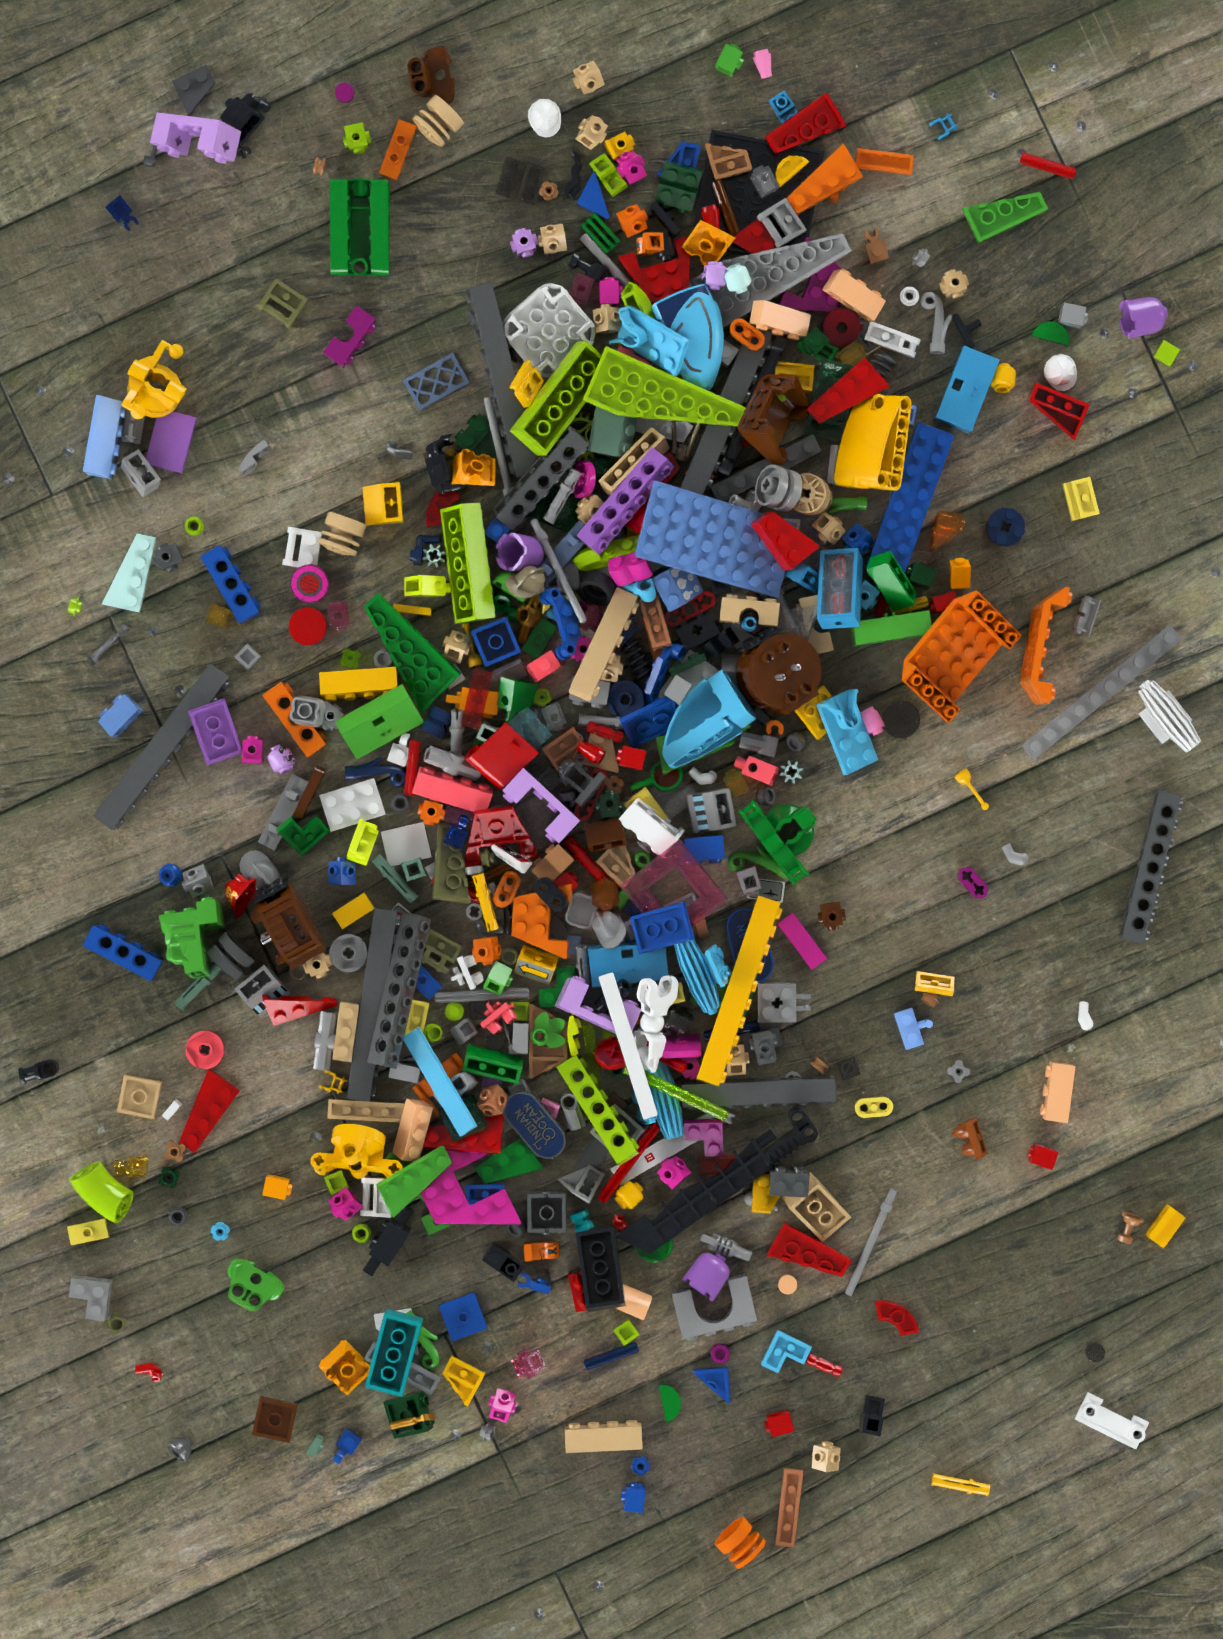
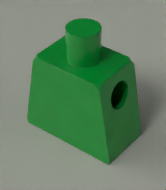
M501 677L497 706L506 710L505 721L515 723L518 713L527 714L529 712L539 684L523 679Z

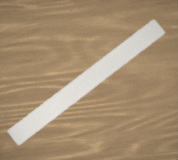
M612 972L599 976L642 1117L645 1120L657 1116L658 1113L614 974Z

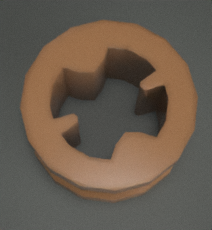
M316 157L313 174L319 173L320 176H323L326 168V159L320 160L319 157Z
M815 1056L814 1062H810L822 1074L825 1073L824 1069L829 1068L817 1056Z

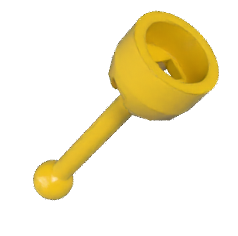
M463 623L462 627L465 629L466 635L470 636L469 644H471L468 666L469 668L483 666L484 663L481 656L474 651L469 631L470 624Z
M965 768L954 776L957 782L962 785L967 784L981 803V808L987 810L989 808L988 803L983 801L970 783L971 774L968 769Z

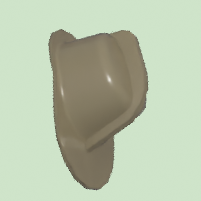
M526 566L520 572L507 578L506 587L513 595L519 598H530L540 594L545 589V569Z

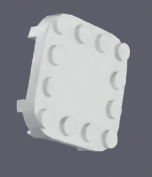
M554 283L544 284L537 288L513 309L502 323L507 342L523 361L530 360L531 366L535 367L539 374L545 378L553 374L576 342L587 341L591 346L594 343V323L587 317L567 290Z

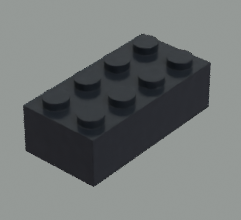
M614 1227L576 1232L587 1311L592 1312L626 1306Z

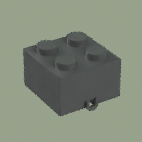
M566 1191L527 1192L528 1233L550 1235L551 1232H566Z

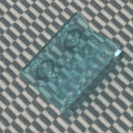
M528 707L507 723L535 749H538L552 736L549 729L539 721L536 714Z

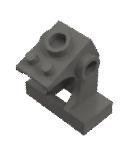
M568 758L567 761L563 760L558 766L559 770L557 773L560 775L558 779L566 786L570 783L581 793L575 802L583 807L607 780V777L599 772L593 778L582 769L584 765L576 758L574 760ZM578 771L587 778L580 787L572 781V778Z
M778 1026L741 1034L745 1052L755 1051L758 1065L777 1062L774 1047L782 1046Z

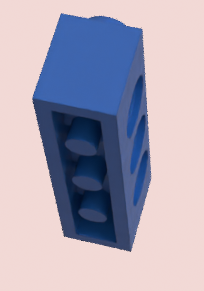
M219 545L200 556L239 624L261 613L259 611L261 605L256 597L252 599L249 593L251 591L250 586L246 580L243 582L239 576L242 574L237 564L233 565L230 561L232 555L227 547L223 549ZM226 562L227 570L225 572L218 571L219 563ZM230 579H236L237 586L234 589H229L227 586ZM241 595L247 598V602L243 606L237 604V598Z
M101 923L99 926H92L83 944L84 947L149 981L154 980L164 961L160 958L161 954L153 950L150 952L144 950L142 944L136 941L133 943L127 941V937L117 932L115 935L109 932L110 928ZM105 937H109L112 941L109 948L103 945ZM122 946H126L129 949V954L126 957L120 954ZM138 955H143L146 958L144 965L137 963Z

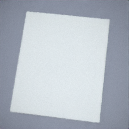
M423 822L381 832L387 862L391 866L400 865L403 862L421 857V860L432 857Z

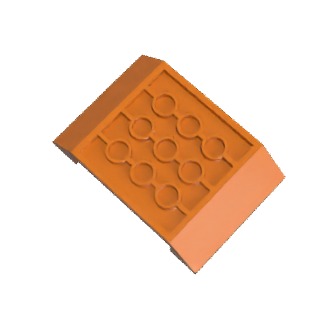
M1064 587L1053 592L1032 607L1019 683L1035 705L1048 704L1055 697L1056 689L1053 688V684L1041 682L1038 679L1042 678L1043 675L1041 661L1046 657L1047 647H1044V644L1050 635V628H1047L1048 621L1052 620L1053 611L1067 607V604L1071 603L1072 592H1069L1070 587Z
M975 590L953 599L906 656L903 664L902 681L949 724L961 710L954 702L1001 646L1010 650L1022 635Z

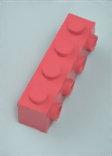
M420 766L412 793L474 812L476 810L488 809L493 795V788L484 783H473L468 778L462 777L460 779L447 772H437L429 766Z

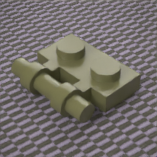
M429 928L425 945L426 951L423 953L421 963L424 965L427 963L436 968L435 971L448 975L451 968L445 965L446 961L448 960L454 964L463 946ZM431 952L441 956V960L437 961L430 957Z

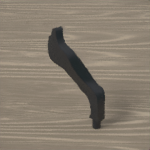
M573 151L571 154L575 164L571 168L572 180L565 186L564 193L567 198L571 194L572 199L575 201L576 194L581 188L579 173L582 169V161L578 154L576 155Z

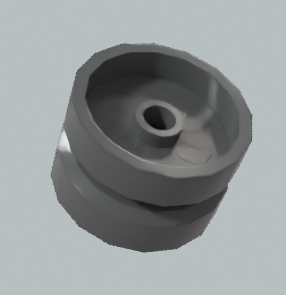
M224 932L218 939L223 948L213 944L207 950V954L218 967L232 978L238 980L244 973L241 965L250 967L256 959L238 940L229 933Z

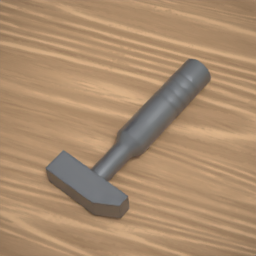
M128 624L121 625L118 628V632L111 635L92 653L93 656L98 659L117 641V638L122 633L127 632L131 627Z

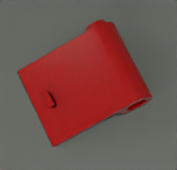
M505 722L481 746H473L466 754L465 760L493 785L501 789L505 788L511 782V779L535 758L539 752Z

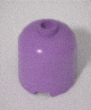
M1155 297L1123 300L1119 306L1123 318H1119L1123 335H1128V339L1159 332L1164 327L1165 320L1168 317L1166 307Z
M517 533L504 534L496 545V549H498L496 561L503 570L520 572L526 566L538 568L544 559V549L541 543L532 536Z
M703 1253L696 1259L681 1280L685 1283L689 1280V1285L704 1297L707 1294L710 1295L708 1299L713 1302L727 1281L730 1270L724 1263L726 1259L720 1254Z

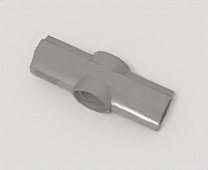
M431 745L425 751L424 761L426 763L440 767L451 775L457 776L459 774L475 781L481 776V773L465 760L463 755L457 752H447Z
M321 1011L319 1029L315 1037L314 1048H316L313 1069L330 1070L332 1050H334L337 1013Z

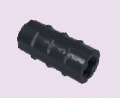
M625 979L617 982L619 993L623 1000L633 989ZM602 995L595 1002V1007L600 1013L608 1014L609 1009L605 997Z

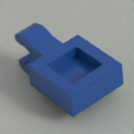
M521 1272L520 1276L525 1277L527 1281L525 1283L518 1282L519 1287L531 1288V1290L546 1294L550 1293L551 1284L548 1283V1280L543 1278L532 1280L528 1273Z
M346 1428L336 1443V1446L340 1449L334 1456L333 1461L340 1464L346 1453L352 1455L362 1438Z

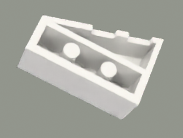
M636 798L619 820L622 821L621 823L626 829H631L636 833V837L640 841L650 845L651 850L655 854L663 857L685 830L681 827L676 829L670 825L671 820L668 818L661 819L655 814L657 812L655 809L639 798Z

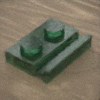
M696 652L688 656L689 660L684 663L679 660L671 664V669L668 670L670 676L673 677L707 661L704 653L699 655Z

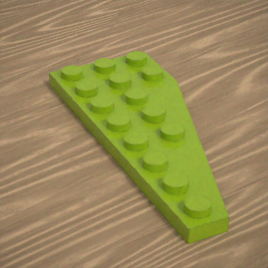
M607 346L603 351L583 398V401L617 416L738 427V423L746 409L744 406Z

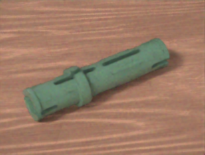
M381 854L371 861L383 873L382 876L386 877L409 904L419 897L394 870L395 867L391 866Z
M214 961L210 965L211 976L197 978L174 1001V1004L183 1011L207 985L209 986L212 983L211 981L222 971Z

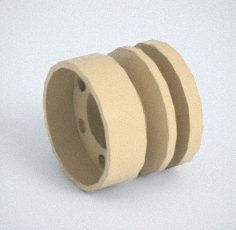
M434 95L426 104L430 113L420 110L419 113L422 118L415 115L412 119L419 131L429 141L442 148L445 142L441 137L445 140L450 139L446 130L449 129L456 133L464 125V122L443 99Z
M811 473L801 474L802 491L793 509L808 517H817L830 508L833 499L831 487L825 480ZM807 490L810 491V493H809L810 497H809V498L804 497V496L807 495V494H806V491H807Z
M328 512L324 524L332 529L331 532L321 531L322 535L329 538L328 540L319 538L318 543L332 552L356 556L357 551L350 549V545L359 547L360 544L352 539L353 536L363 537L366 525L351 518Z

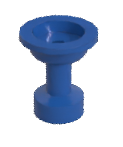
M175 864L164 865L159 871V879L165 886L172 887L181 881V870Z

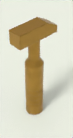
M435 1414L420 1415L421 1417H410L390 1423V1427L393 1430L414 1425L421 1421L435 1420Z

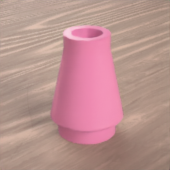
M768 49L753 52V60L761 79L771 77V53H769Z

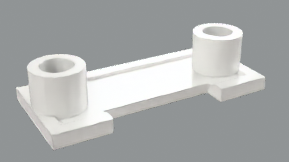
M1087 1392L1075 1420L1137 1449L1139 1443L1145 1439V1430L1149 1422L1136 1415H1133L1132 1419L1129 1420L1100 1405L1103 1399ZM1090 1407L1092 1411L1087 1412V1408ZM1135 1431L1139 1432L1137 1436L1134 1435Z

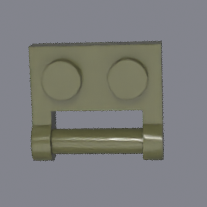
M275 278L257 308L261 311L265 310L285 323V326L290 329L308 302V299ZM269 300H274L292 312L290 317L269 305Z

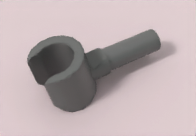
M153 146L151 156L144 155L145 167H154L156 165L157 146Z

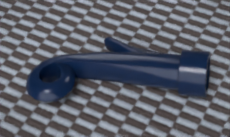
M382 756L363 765L345 766L346 782L391 773L390 781L395 787L405 785L406 772L401 767L395 765H377L383 760ZM397 773L402 777L400 782H396L394 779Z

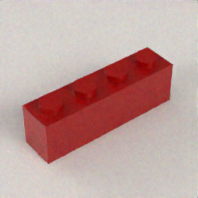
M623 746L622 749H618L615 761L619 762L618 766L641 771L646 751Z

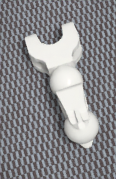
M672 975L663 976L660 979L659 985L652 979L645 978L639 982L637 998L641 1002V1011L644 1013L640 1019L641 1028L633 1032V1037L643 1069L651 1070L652 1073L657 1070L659 1059L662 1057L666 1044V1037L660 1032L664 1026L663 1016L667 1015L669 1007L677 998L678 981Z

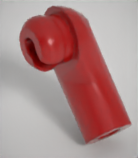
M617 1214L614 1216L613 1225L618 1232L629 1226L623 1215Z
M154 1363L135 1365L136 1374L147 1373L154 1382H159L162 1379V1370Z

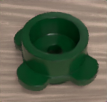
M163 1167L161 1178L158 1180L159 1184L175 1188L180 1172Z

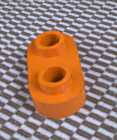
M735 319L731 323L729 330L733 338L752 351L760 350L763 347L765 337L758 329L744 319ZM741 327L743 331L738 333L736 328ZM755 338L758 340V343L753 344L751 340Z
M508 871L501 876L492 897L497 907L505 908L513 901L520 885V877L517 873ZM506 880H510L511 885H508ZM499 896H502L504 898V901H501L499 899Z

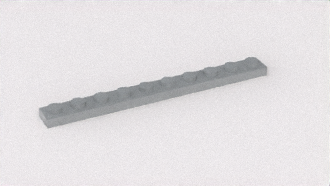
M1171 625L1165 627L1021 745L1032 760H1035L1175 646L1182 638Z

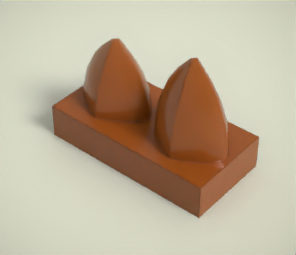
M977 1117L968 1119L954 1129L952 1132L953 1136L961 1139H970L961 1150L963 1154L975 1157L976 1159L983 1158L988 1154Z

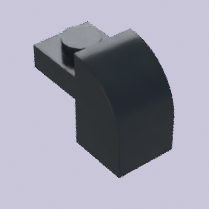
M865 1395L863 1411L860 1417V1433L877 1437L881 1436L884 1417H882L884 1398Z

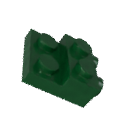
M665 161L655 201L663 208L673 206L677 207V211L681 213L692 212L703 171Z
M480 413L477 416L473 414L467 422L469 426L466 430L461 429L454 437L457 439L455 444L462 450H472L477 456L485 454L494 458L496 451L489 421ZM500 435L501 443H502V447H503V444H506V443H505L504 436L501 437V435Z
M423 1391L409 1393L383 1402L389 1424L397 1420L421 1417L420 1415L432 1414L428 1410L429 1398L427 1395H424ZM435 1420L421 1421L414 1425L393 1429V1437L396 1439L428 1432L433 1428Z

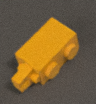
M462 687V692L457 691V696L446 695L445 702L455 704V709L463 710V715L474 716V713H481L483 718L493 719V715L498 716L499 708L497 701L499 692Z

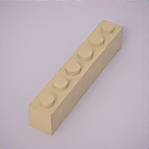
M616 588L569 689L570 694L588 702H591L592 697H597L601 688L598 684L600 680H605L608 673L606 667L608 663H613L616 653L613 652L616 646H621L624 639L621 635L624 630L627 631L632 621L629 618L632 613H636L639 607L637 595L621 588Z

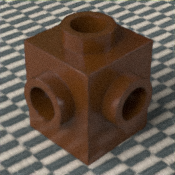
M840 902L820 904L821 912L817 913L819 924H822L824 928L827 927L828 931L839 929V925H843V921L846 920L845 910L841 909ZM834 913V918L830 920L829 915Z

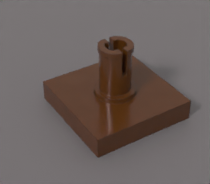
M260 1396L252 1435L290 1443L298 1404Z

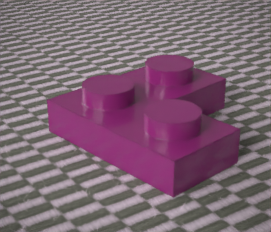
M723 1119L684 1120L685 1140H704L705 1157L724 1156Z

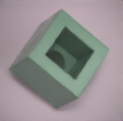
M421 857L401 863L407 881L426 876ZM413 865L417 866L418 871L416 873H413L411 871V867Z

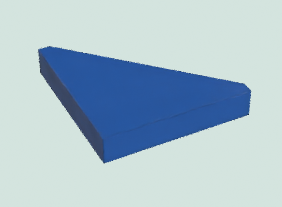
M592 172L577 205L609 220V213L596 173Z
M728 1367L693 1369V1373L727 1403H730Z

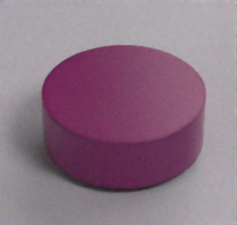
M340 83L335 88V96L339 102L349 103L354 98V89L348 83Z
M718 1343L711 1348L710 1354L714 1362L721 1364L729 1359L730 1352L725 1344Z

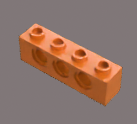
M280 682L262 696L306 757L310 758L328 745L325 742L328 738L322 730L318 731L315 727L294 724L292 722L290 712L292 710V700L294 699L292 693L294 691L288 683L284 685L283 682ZM283 698L290 700V706L286 709H283L280 705ZM306 729H310L313 732V736L309 740L303 737V732Z

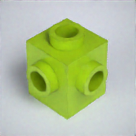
M363 122L344 126L346 136H343L345 148L349 147L350 153L362 154L366 149H369L368 143H371L369 131L365 132Z

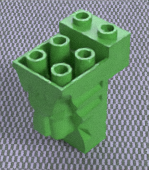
M205 897L201 901L196 902L197 910L191 907L183 909V912L176 913L175 910L165 911L164 915H159L162 933L165 934V943L167 945L166 959L175 965H183L185 974L192 979L211 976L210 960L207 954L206 931L225 928L223 907L213 897Z

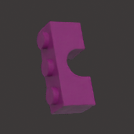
M356 305L346 319V323L354 329L352 339L342 342L333 337L323 351L324 355L342 368L345 365L349 366L354 359L353 354L355 351H360L366 342L364 339L367 334L371 335L376 329V319Z

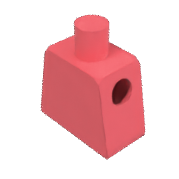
M552 649L528 664L525 670L532 681L537 684L565 666V663L556 658L555 649Z
M737 756L734 767L741 769L743 775L773 787L780 771L778 767L748 756V759ZM754 765L757 766V770L755 772L751 771V768Z

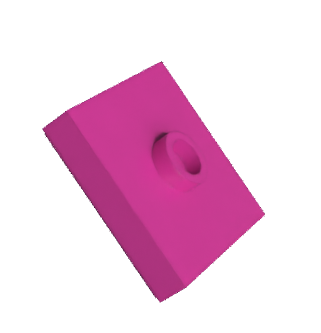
M699 1034L664 1035L666 1037V1044L662 1054L663 1058L701 1056Z

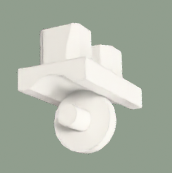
M462 955L457 957L462 972L460 973L458 966L452 968L455 976L451 977V981L457 979L461 986L465 984L462 978L465 976L470 990L476 988V985L485 979L481 971L471 975L468 969L477 964V962L475 963L474 956L468 955L463 957Z

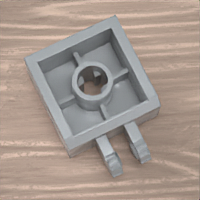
M794 982L758 983L756 988L757 1022H796V1011L811 1010L809 1005L796 1006V999H810L811 994H796V983ZM776 997L781 1001L778 1007L771 1004L772 1001H775Z

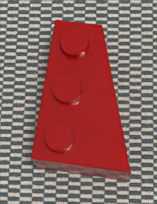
M1036 382L1027 399L1073 440L1076 439L1090 406L1088 403Z
M773 511L765 512L750 524L783 571L792 570L820 547Z

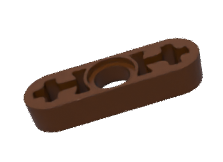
M319 765L316 766L294 811V816L303 819L326 772L325 768Z

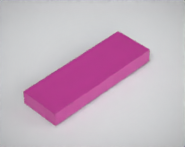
M793 912L777 923L811 970L827 959Z

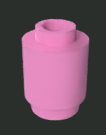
M873 706L860 712L868 734L872 733L875 736L884 731L882 727L885 724Z

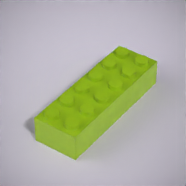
M578 341L574 344L535 396L530 407L526 408L510 429V432L537 456H544L549 453L586 403L583 401L584 395L602 356L587 341Z
M464 503L440 509L455 624L472 623L495 618V606L492 596L493 588L490 581V568L487 558L488 550L485 543V529L483 528L482 520L483 512L480 503Z

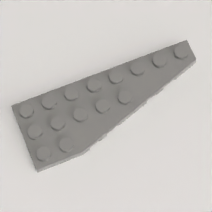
M838 234L721 261L725 267L740 263L741 266L747 268L751 278V283L747 286L748 290L737 294L736 291H729L727 285L720 287L718 291L710 290L713 301L718 303L723 328L730 325L735 319H740L750 313L753 301H770L852 252L845 236ZM702 273L691 279L694 286L703 284Z

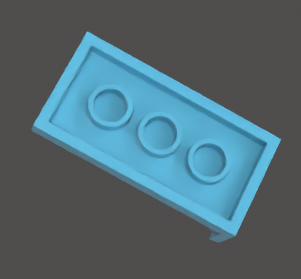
M632 305L620 308L618 314L622 323L617 338L610 340L609 345L621 343L673 376L679 375L690 340Z
M848 689L816 704L843 775H848L878 760L856 703L857 693L859 692L857 689Z

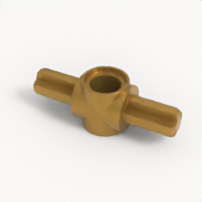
M540 594L530 597L528 603H524L517 610L516 617L520 623L516 636L518 642L525 643L530 628L539 624L542 619V612L538 607Z

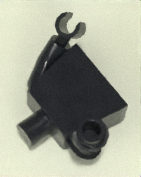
M253 93L246 94L242 99L240 97L227 99L225 102L226 109L220 117L222 122L241 131L237 156L242 159L246 158L243 150L247 154L252 152L249 147H242L241 145L246 142L265 119L259 111L267 113L271 108V103L266 98L254 96Z
M452 434L441 435L438 440L429 444L426 447V453H423L432 486L442 495L449 492H462L468 489L467 485L451 484L452 480L442 448L454 444V441L450 442L449 440Z

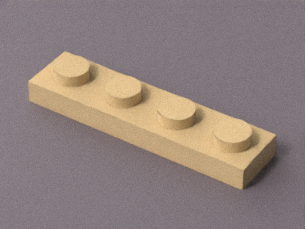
M329 1099L327 1119L400 1123L405 1103Z

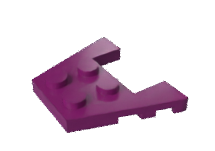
M804 237L803 242L812 241L808 237ZM833 262L809 277L802 298L785 291L782 293L778 305L794 310L826 313L839 308L840 302L822 289L832 272L842 268Z

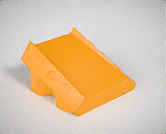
M700 220L682 245V248L692 256H700L701 263L708 265L710 261L718 262L735 237Z
M463 449L461 453L454 456L451 484L494 486L495 458L485 454L477 456L472 450Z
M342 1340L324 1359H321L319 1368L324 1372L327 1379L332 1380L342 1392L349 1395L368 1376L371 1364L364 1360V1357L347 1340Z

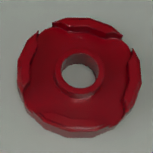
M837 308L825 316L822 322V332L830 340V344L837 347H845L858 338L860 321L853 311L846 308ZM840 322L846 324V329L842 333L836 330V326Z

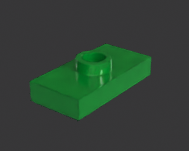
M542 618L521 650L535 659L539 658L558 627Z

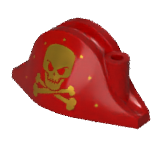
M238 874L234 880L229 881L225 885L224 890L226 900L230 904L236 919L242 916L256 890V879L247 880L241 874Z

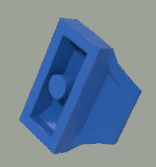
M504 1183L467 1184L466 1199L471 1206L503 1190Z

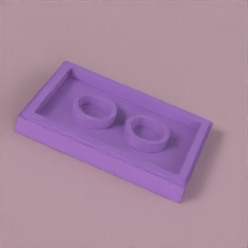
M172 412L164 417L156 418L146 456L150 466L183 474L197 421L196 417Z
M224 698L188 711L206 765L243 752Z

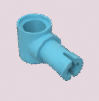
M651 578L635 581L626 586H618V588L640 596V599L644 602H651L657 596Z

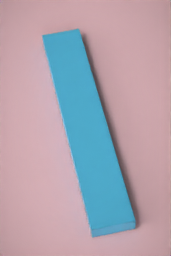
M420 1027L404 1036L405 1044L459 1136H464L477 1127L476 1122Z

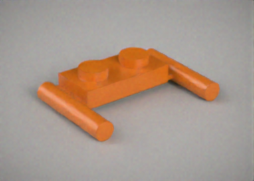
M456 1052L441 1064L450 1079L456 1074L465 1072L462 1071L464 1061ZM423 1078L412 1087V1090L421 1100H424L433 1107L432 1114L437 1118L441 1112L430 1100L434 1095V1091L426 1078Z

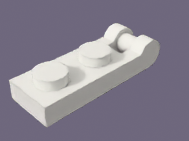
M872 321L864 338V341L903 354L909 358H915L916 346H919L921 341L919 338ZM904 341L909 342L908 349L902 347Z

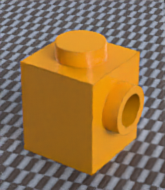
M964 558L949 560V584L951 589L970 588L971 566L969 560Z
M268 1174L265 1179L262 1195L285 1200L287 1195H291L293 1185L290 1184L289 1178Z

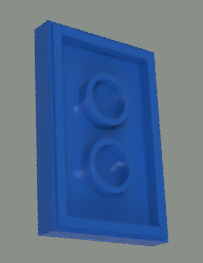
M665 696L619 719L632 748H636L667 733L671 719L677 710L675 701Z
M686 902L630 917L639 954L695 940Z

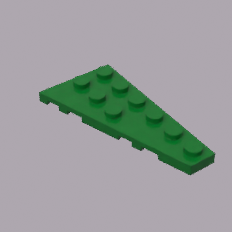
M377 593L364 606V609L372 624L378 630L383 644L386 645L392 661L403 681L406 682L410 694L415 699L418 709L422 714L461 672L382 595Z

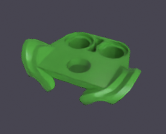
M235 1258L228 1268V1275L232 1279L228 1291V1297L231 1301L254 1312L259 1310L267 1300H276L282 1294L284 1284L271 1271H268L266 1274L255 1267V1262ZM259 1274L261 1282L253 1284L250 1281L251 1275ZM234 1288H240L242 1290V1296H234L232 1290ZM251 1297L257 1298L259 1305L252 1306L249 1303V1299Z

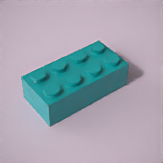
M386 1309L370 1365L366 1388L399 1397L403 1396L424 1318Z

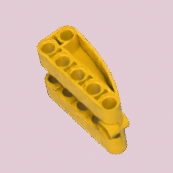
M876 394L854 405L839 446L834 473L836 485L853 489L874 488L897 491L901 487L912 406L911 399L908 396Z

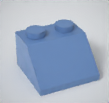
M121 694L118 695L112 702L114 705L110 709L106 708L99 715L101 718L98 721L99 724L111 737L118 738L144 711L127 694L123 696Z

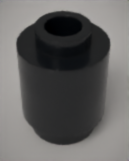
M670 232L663 233L664 250L656 254L657 259H661V262L671 261L676 256L674 237H672Z

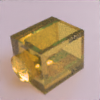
M855 340L839 351L836 357L847 372L864 357H867L865 354L867 350L862 343L858 344Z
M211 604L205 622L226 630L232 611Z
M733 768L724 772L726 776L722 777L726 788H730L731 799L749 791L741 770L736 771Z

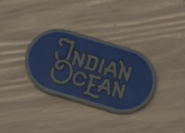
M528 1091L512 1093L507 1098L503 1110L507 1122L535 1155L544 1159H551L560 1155L566 1145V1132L535 1094Z

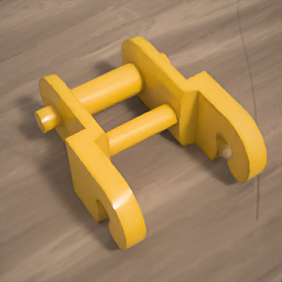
M325 1070L324 1072L333 1075L334 1079L330 1088L319 1085V1088L329 1092L334 1090L337 1091V1094L343 1093L341 1089L344 1082L348 1080L344 1076L342 1078L336 1076L337 1073ZM336 1079L340 1080L338 1088H334Z

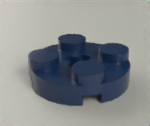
M1000 508L990 515L986 524V533L993 543L1005 547L1017 543L1025 532L1024 519L1013 508ZM1002 522L1010 524L1009 532L1006 533L1005 530H1001Z
M633 680L616 682L609 690L607 704L610 711L616 716L622 718L646 706L644 690ZM624 694L630 696L629 704L627 702L623 703Z

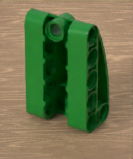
M330 179L331 275L389 276L390 179ZM361 261L365 264L363 272L356 271V262Z

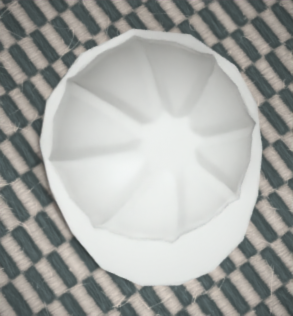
M539 99L532 103L528 110V120L533 130L542 137H551L558 132L561 125V113L555 102L549 99Z
M1064 354L1053 355L1049 358L1044 366V376L1047 382L1058 391H1066L1072 388L1077 381V369L1074 360Z

